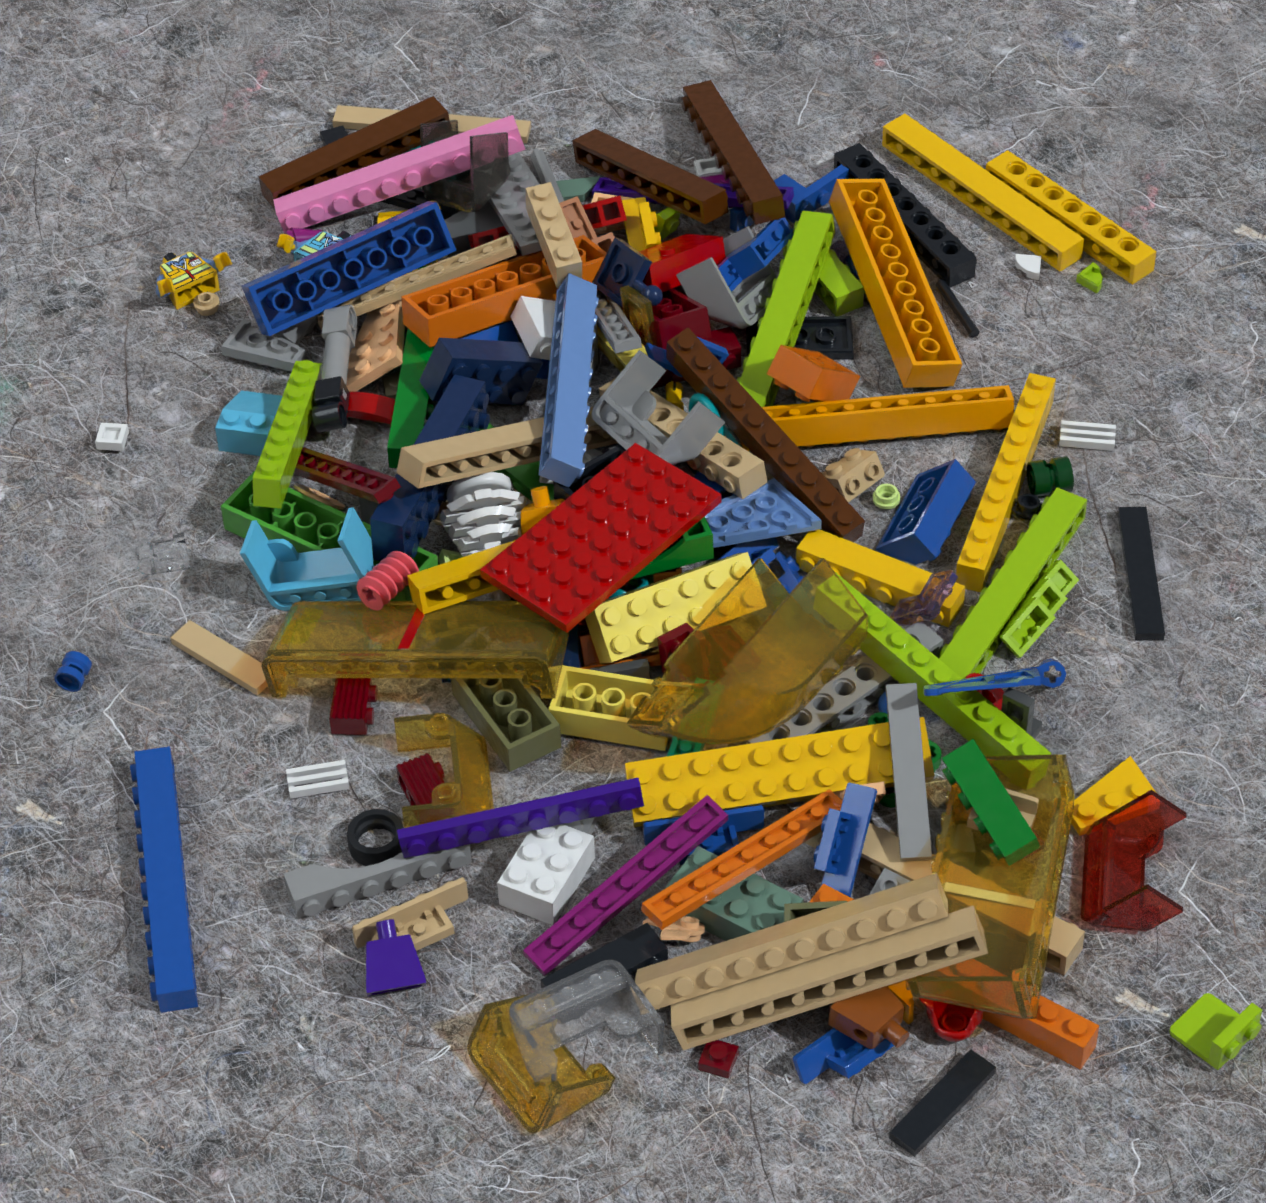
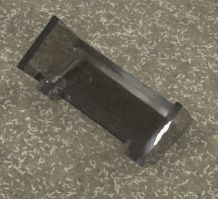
M458 120L420 124L421 147L458 134ZM501 132L470 136L471 169L422 186L423 195L426 200L437 201L440 205L465 212L480 211L507 181L510 175L508 133Z

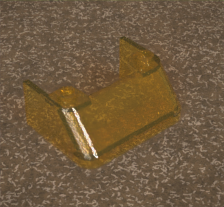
M445 713L394 718L398 752L451 747L455 782L439 784L433 789L432 804L402 807L404 828L494 809L486 739L481 734Z

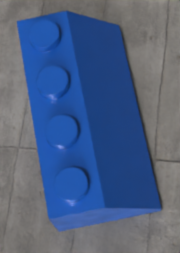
M956 459L917 474L878 543L876 550L879 553L915 565L927 560L933 561L941 553V546L951 534L954 522L961 516V509L965 502L970 499L971 491L976 481Z

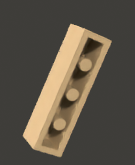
M551 182L525 188L526 210L556 288H559L568 273L582 278V260Z

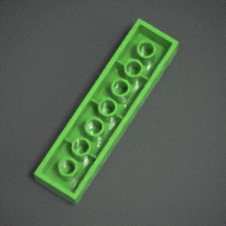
M254 472L221 505L224 529L240 537L246 538L251 521L257 520L268 540L285 539L295 547L298 553L341 548L338 538L346 513L291 488H288L281 509L253 506ZM362 521L371 537V525ZM418 547L416 556L412 558L417 564L419 571L438 565L437 555ZM373 560L374 566L380 563V561ZM409 585L405 586L403 591L398 592L397 596L392 598L386 605L408 615L416 606L412 601Z

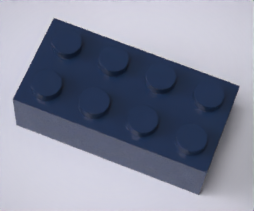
M439 338L419 381L432 401L440 400L454 374L485 381L486 393L489 394L488 404L523 405L543 362L539 358L530 357L523 342Z

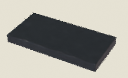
M851 316L805 317L794 347L820 352L832 360H852L854 350ZM758 321L746 328L747 357L750 354L751 340L753 337H756L758 332Z

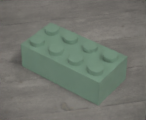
M697 846L665 888L718 856ZM752 874L686 916L699 919V922L705 926V931L727 941L783 923L784 904L804 903V899Z

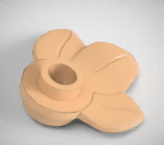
M648 917L643 921V924L648 923L658 927ZM682 917L661 931L660 940L697 942L701 939V935L704 934L705 926L695 917Z

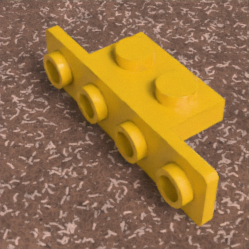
M646 198L622 200L627 221H624L628 244L638 252L661 244L660 232H655L654 227H658L656 212L650 211L649 202H646Z

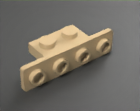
M463 877L455 881H449L442 887L420 894L406 903L393 906L379 915L360 921L352 927L354 944L357 948H361L366 945V942L378 940L376 922L394 919L397 936H411L416 951L455 934L454 926L444 910L468 899L467 882Z

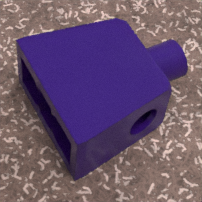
M394 919L376 922L378 940L366 942L367 996L426 986V978L411 936H397Z

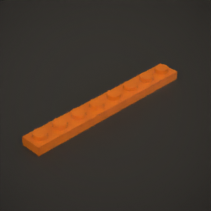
M828 789L642 902L641 911L661 930L665 929L822 832V821L825 815L828 814L829 808L840 811L843 800Z

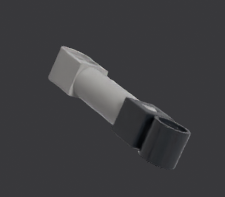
M351 304L325 309L323 313L322 337L325 341L322 374L321 380L316 381L314 401L317 406H314L312 410L313 423L319 433L347 427L350 392L346 384L349 356L352 348H355L357 316Z

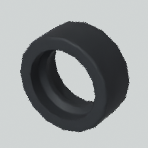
M371 809L355 816L348 825L347 830L348 848L351 857L357 863L369 866L381 863L400 854L402 850L397 830L404 828L401 819L395 813L385 809ZM374 829H385L394 834L391 842L378 848L366 847L358 841L361 835Z

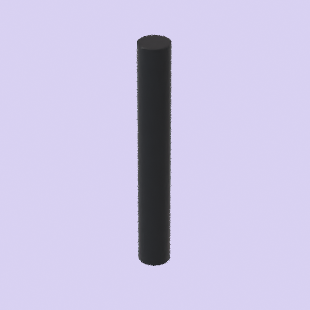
M939 280L936 283L937 289L970 337L978 336L980 333L979 329L945 280Z

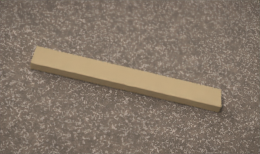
M337 105L332 121L333 128L343 125L345 129L360 130L401 110ZM449 114L451 131L440 137H451L502 118ZM515 120L522 141L527 144L531 131V121Z
M511 234L395 278L335 307L351 304L355 309L356 316H360L401 300V296L463 276L517 255L515 241ZM324 312L317 314L318 324L321 330L323 326Z

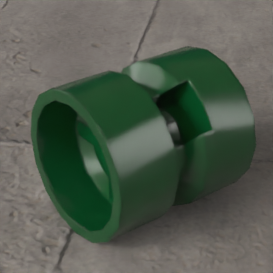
M1067 456L1051 458L1049 463L1045 460L1027 463V483L1032 495L1036 497L1049 495L1051 490L1055 491L1057 487L1068 492L1073 491V469Z

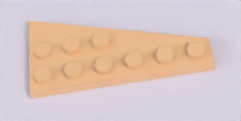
M401 300L367 313L356 338L355 348H352L349 356L346 384L349 392L360 390L402 364L405 325L403 324Z

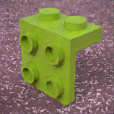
M1206 993L1171 1025L1169 1033L1174 1039L1216 1070H1219L1229 1059L1232 1060L1239 1053L1244 1044L1257 1036L1262 1027L1260 1024L1262 1009L1252 1002L1239 1014L1214 995Z

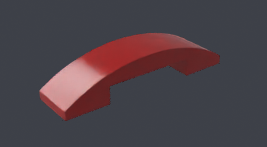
M352 391L349 397L347 417L391 424L395 399L373 393Z

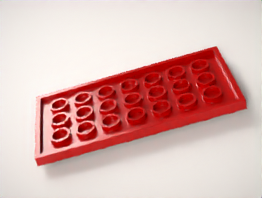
M634 443L481 568V578L568 633L722 502L721 494L639 444Z

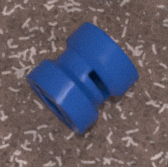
M67 652L63 658L62 667L58 668L54 677L57 685L70 692L79 691L85 681L84 676L88 675L92 667L91 660L80 652Z

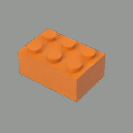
M780 345L767 372V375L775 379L774 384L786 390H789L790 387L796 391V397L806 402H810V400L824 402L850 399L860 378V375L820 352Z

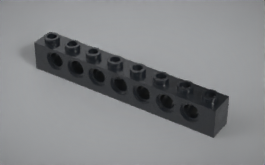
M858 143L834 153V169L842 164L849 169V179H885L917 257L940 280H945L951 288L975 277L977 264L975 254L969 251L960 242L959 238L954 236L945 227L943 222L931 214L930 210L924 207L916 199L915 195L910 193L900 180L895 178L885 165L881 164L869 150L867 151Z

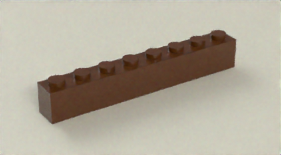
M434 96L427 98L258 176L262 195L275 210L273 199L398 156L451 131L448 111Z
M594 129L572 140L576 163L703 224H707L729 212L726 189L604 132Z

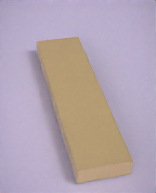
M191 620L170 637L171 643L257 696L277 678L276 671Z

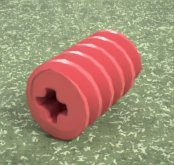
M401 551L389 553L386 558L382 559L371 571L359 579L357 582L359 598L366 607L372 610H381L384 605L397 596L398 592L403 591L405 586L409 585L407 575L419 572L417 564L410 556Z

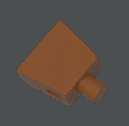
M887 986L837 1001L830 1007L828 1024L869 1049H874L884 1039H887L896 1048H899L909 1037V1032L900 1026L903 1021L904 1006Z

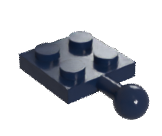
M615 237L592 283L596 284L597 289L611 300L626 309H629L637 292L641 294L644 304L651 307L657 306L663 298L659 287L655 285L647 286L643 283L652 261L622 239Z

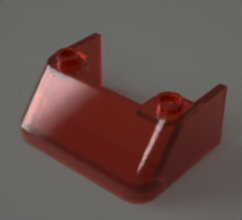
M1150 790L1097 820L1090 826L1085 836L1080 912L1083 921L1093 927L1146 932L1183 912L1181 905L1150 885H1144L1145 859L1157 854L1162 849L1164 830L1185 819V811L1153 790Z

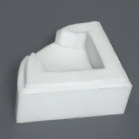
M1015 254L1016 268L1026 273L1028 278L1039 280L1041 256Z

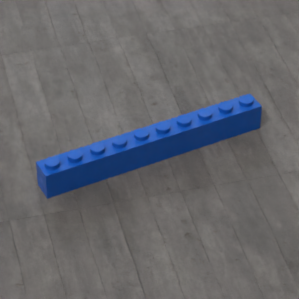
M168 746L134 751L135 764H130L132 781H137L138 787H132L134 804L139 805L140 810L134 811L136 828H141L142 834H136L138 851L144 852V858H139L138 860L141 876H146V882H141L143 901L148 900V906L143 907L145 925H150L151 930L145 932L147 950H152L153 956L147 957L150 976L155 975V982L150 983L152 1001H158L161 1013L198 1007L175 770L171 748Z

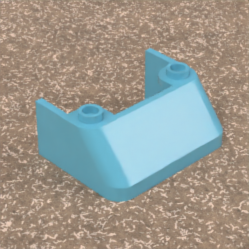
M354 507L348 508L338 538L341 548L298 553L295 547L285 539L268 540L257 520L251 521L240 551L241 557L269 603L276 609L283 611L362 602L357 593V582L374 567L372 539Z

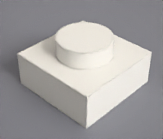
M101 423L95 440L96 449L123 451L129 433L128 424Z

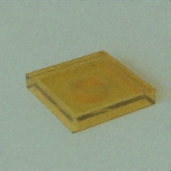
M629 285L621 287L620 295L623 312L641 338V343L644 346L650 343L658 347L651 301Z

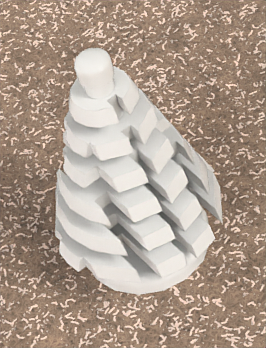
M489 472L459 479L448 488L446 493L449 503L446 505L448 509L442 510L439 518L452 541L458 546L457 549L463 557L517 540L522 536L521 510L528 504L525 496L519 497L520 492L513 491V484L508 476L502 473ZM496 590L486 594L491 599H495V608L498 612L505 613L512 609L511 597L503 591Z

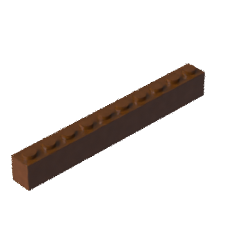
M708 80L683 87L684 97H681L683 111H687L689 121L691 123L694 122L697 134L701 133L703 144L708 145L709 154L711 157L714 156L717 168H721L724 179L729 180L730 189L732 192H736L738 203L743 204L746 216H750L755 225L785 218L782 193L712 81Z
M686 328L667 341L666 359L697 393L706 395L713 402L721 419L725 421V424L753 455L764 461L765 468L770 474L822 520L821 530L851 542L859 539L863 535L865 520L689 328Z

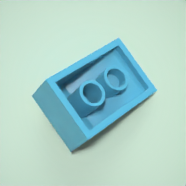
M241 390L222 409L216 424L215 431L219 451L261 456L282 396Z

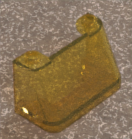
M544 991L484 1004L467 1044L471 1061L523 1127L533 1134L551 1128L609 1092L615 1080L612 1073L602 1063L589 1065L585 1071L553 1032L558 1017V1010Z

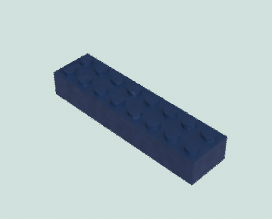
M454 374L413 445L486 430L489 425L490 415L487 414L486 409L489 402V394L486 393L485 381ZM396 474L395 478L401 487L394 492L390 500L378 504L370 518L373 560L381 561L393 551H401L414 558L420 540L426 538L431 521L436 520L442 501L446 502L447 500L446 493L448 488L457 480L417 488L399 474Z

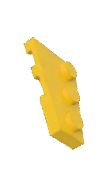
M1129 756L1067 805L1065 815L1078 835L1081 836L1156 808L1160 805V797L1133 758Z

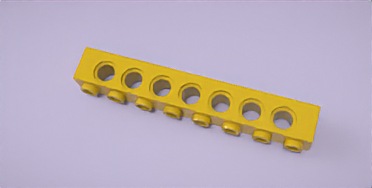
M1007 150L986 163V170L1005 182L1012 189L1084 238L1083 251L1130 284H1135L1154 271L1157 251L1024 162L1021 158Z

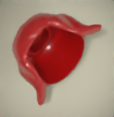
M956 988L941 991L934 998L923 994L919 996L920 1001L926 1006L927 1016L935 1033L949 1042H960L969 1038L976 1027L981 1024L983 1011L990 1006L988 1001L978 1003L971 993Z

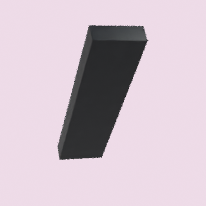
M970 1049L889 1132V1139L915 1157L996 1073V1066Z

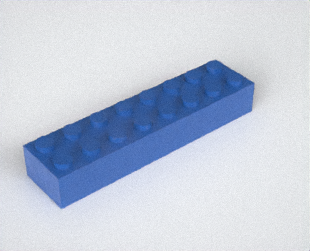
M427 201L250 281L241 287L261 333L271 336L322 313L325 309L333 308L457 250L437 202Z

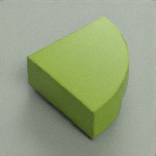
M1092 262L1077 275L1076 282L1097 294L1102 287L1103 281L1100 267Z

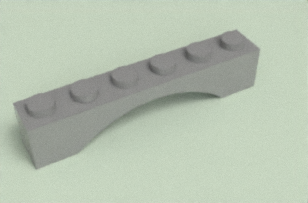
M470 844L408 858H404L401 852L397 856L381 863L360 868H329L311 864L283 873L286 892L297 919L314 916L319 912L334 907H341L364 897H372L377 893L392 888H399L407 883L430 878L435 874L450 869L461 868L466 864L472 863Z

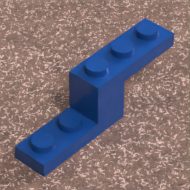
M841 164L807 188L786 174L774 180L777 186L793 187L794 197L788 209H784L785 218L795 224V221H799L802 211L813 212L819 207L826 205L829 202L836 180L849 179V169ZM733 207L730 209V229L734 232L751 226L754 223L750 216H746L743 207Z
M785 218L770 221L754 239L732 251L717 266L731 292L742 280L766 267L785 247L788 240L793 238V229Z

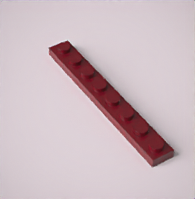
M304 447L301 450L293 473L378 504L390 500L394 492L401 487L395 477Z

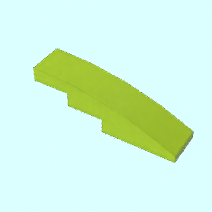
M1056 560L1020 604L999 637L1017 658H1021L1056 618L1054 614L1068 599L1066 595L1079 581L1062 560Z

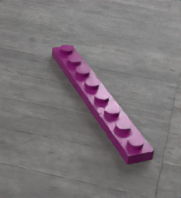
M706 795L523 950L524 956L544 976L547 975L728 821V814Z

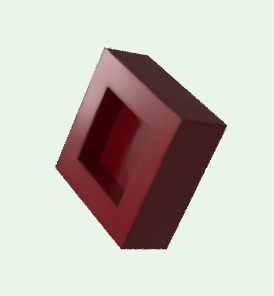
M720 1040L706 1043L698 1062V1070L729 1079L739 1054V1046Z

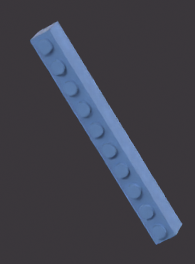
M568 273L556 292L539 476L566 487H570L575 478L579 479L585 468V463L582 460L587 444L584 443V437L588 431L586 418L590 406L587 405V401L591 394L589 381L592 377L593 369L590 366L594 357L592 345L596 337V333L593 331L597 321L595 309L599 302V298L596 297L597 285Z

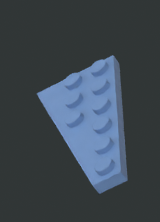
M775 478L768 480V483L744 499L739 498L735 494L722 499V502L705 516L713 533V548L819 530L822 526V520Z

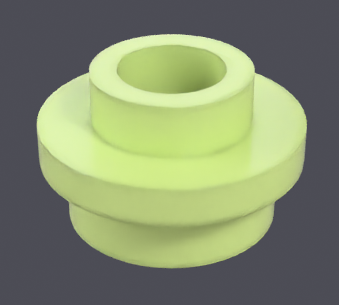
M881 484L873 493V503L881 509H893L900 503V493L892 484Z

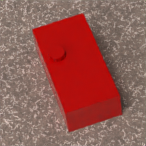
M684 234L640 251L642 255L652 261L643 283L647 286L655 285L662 292L681 285L676 276L678 273L710 257L714 259L718 266L726 258L723 236Z

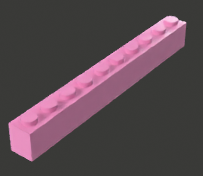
M511 115L273 199L276 215L283 232L290 230L291 227L303 229L525 150L514 116Z

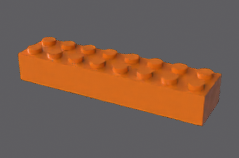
M585 235L573 239L582 260V279L592 283L607 252ZM538 251L401 296L403 324L425 344L432 347L436 345L439 338H462L467 334L488 329L490 326L511 321L510 316L520 296L556 301L558 288H556L543 251Z

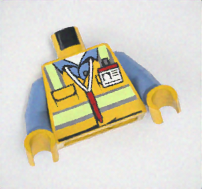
M187 252L178 257L174 253H168L163 258V264L160 265L161 275L157 277L156 294L161 298L169 296L174 307L178 310L193 303L194 298L203 292L215 293L219 291L217 273L222 271L224 267L232 265V261L227 252L217 254L213 257V261L198 257L193 252Z

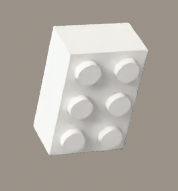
M563 824L529 831L497 882L499 905L545 923L555 924L595 859L594 836Z

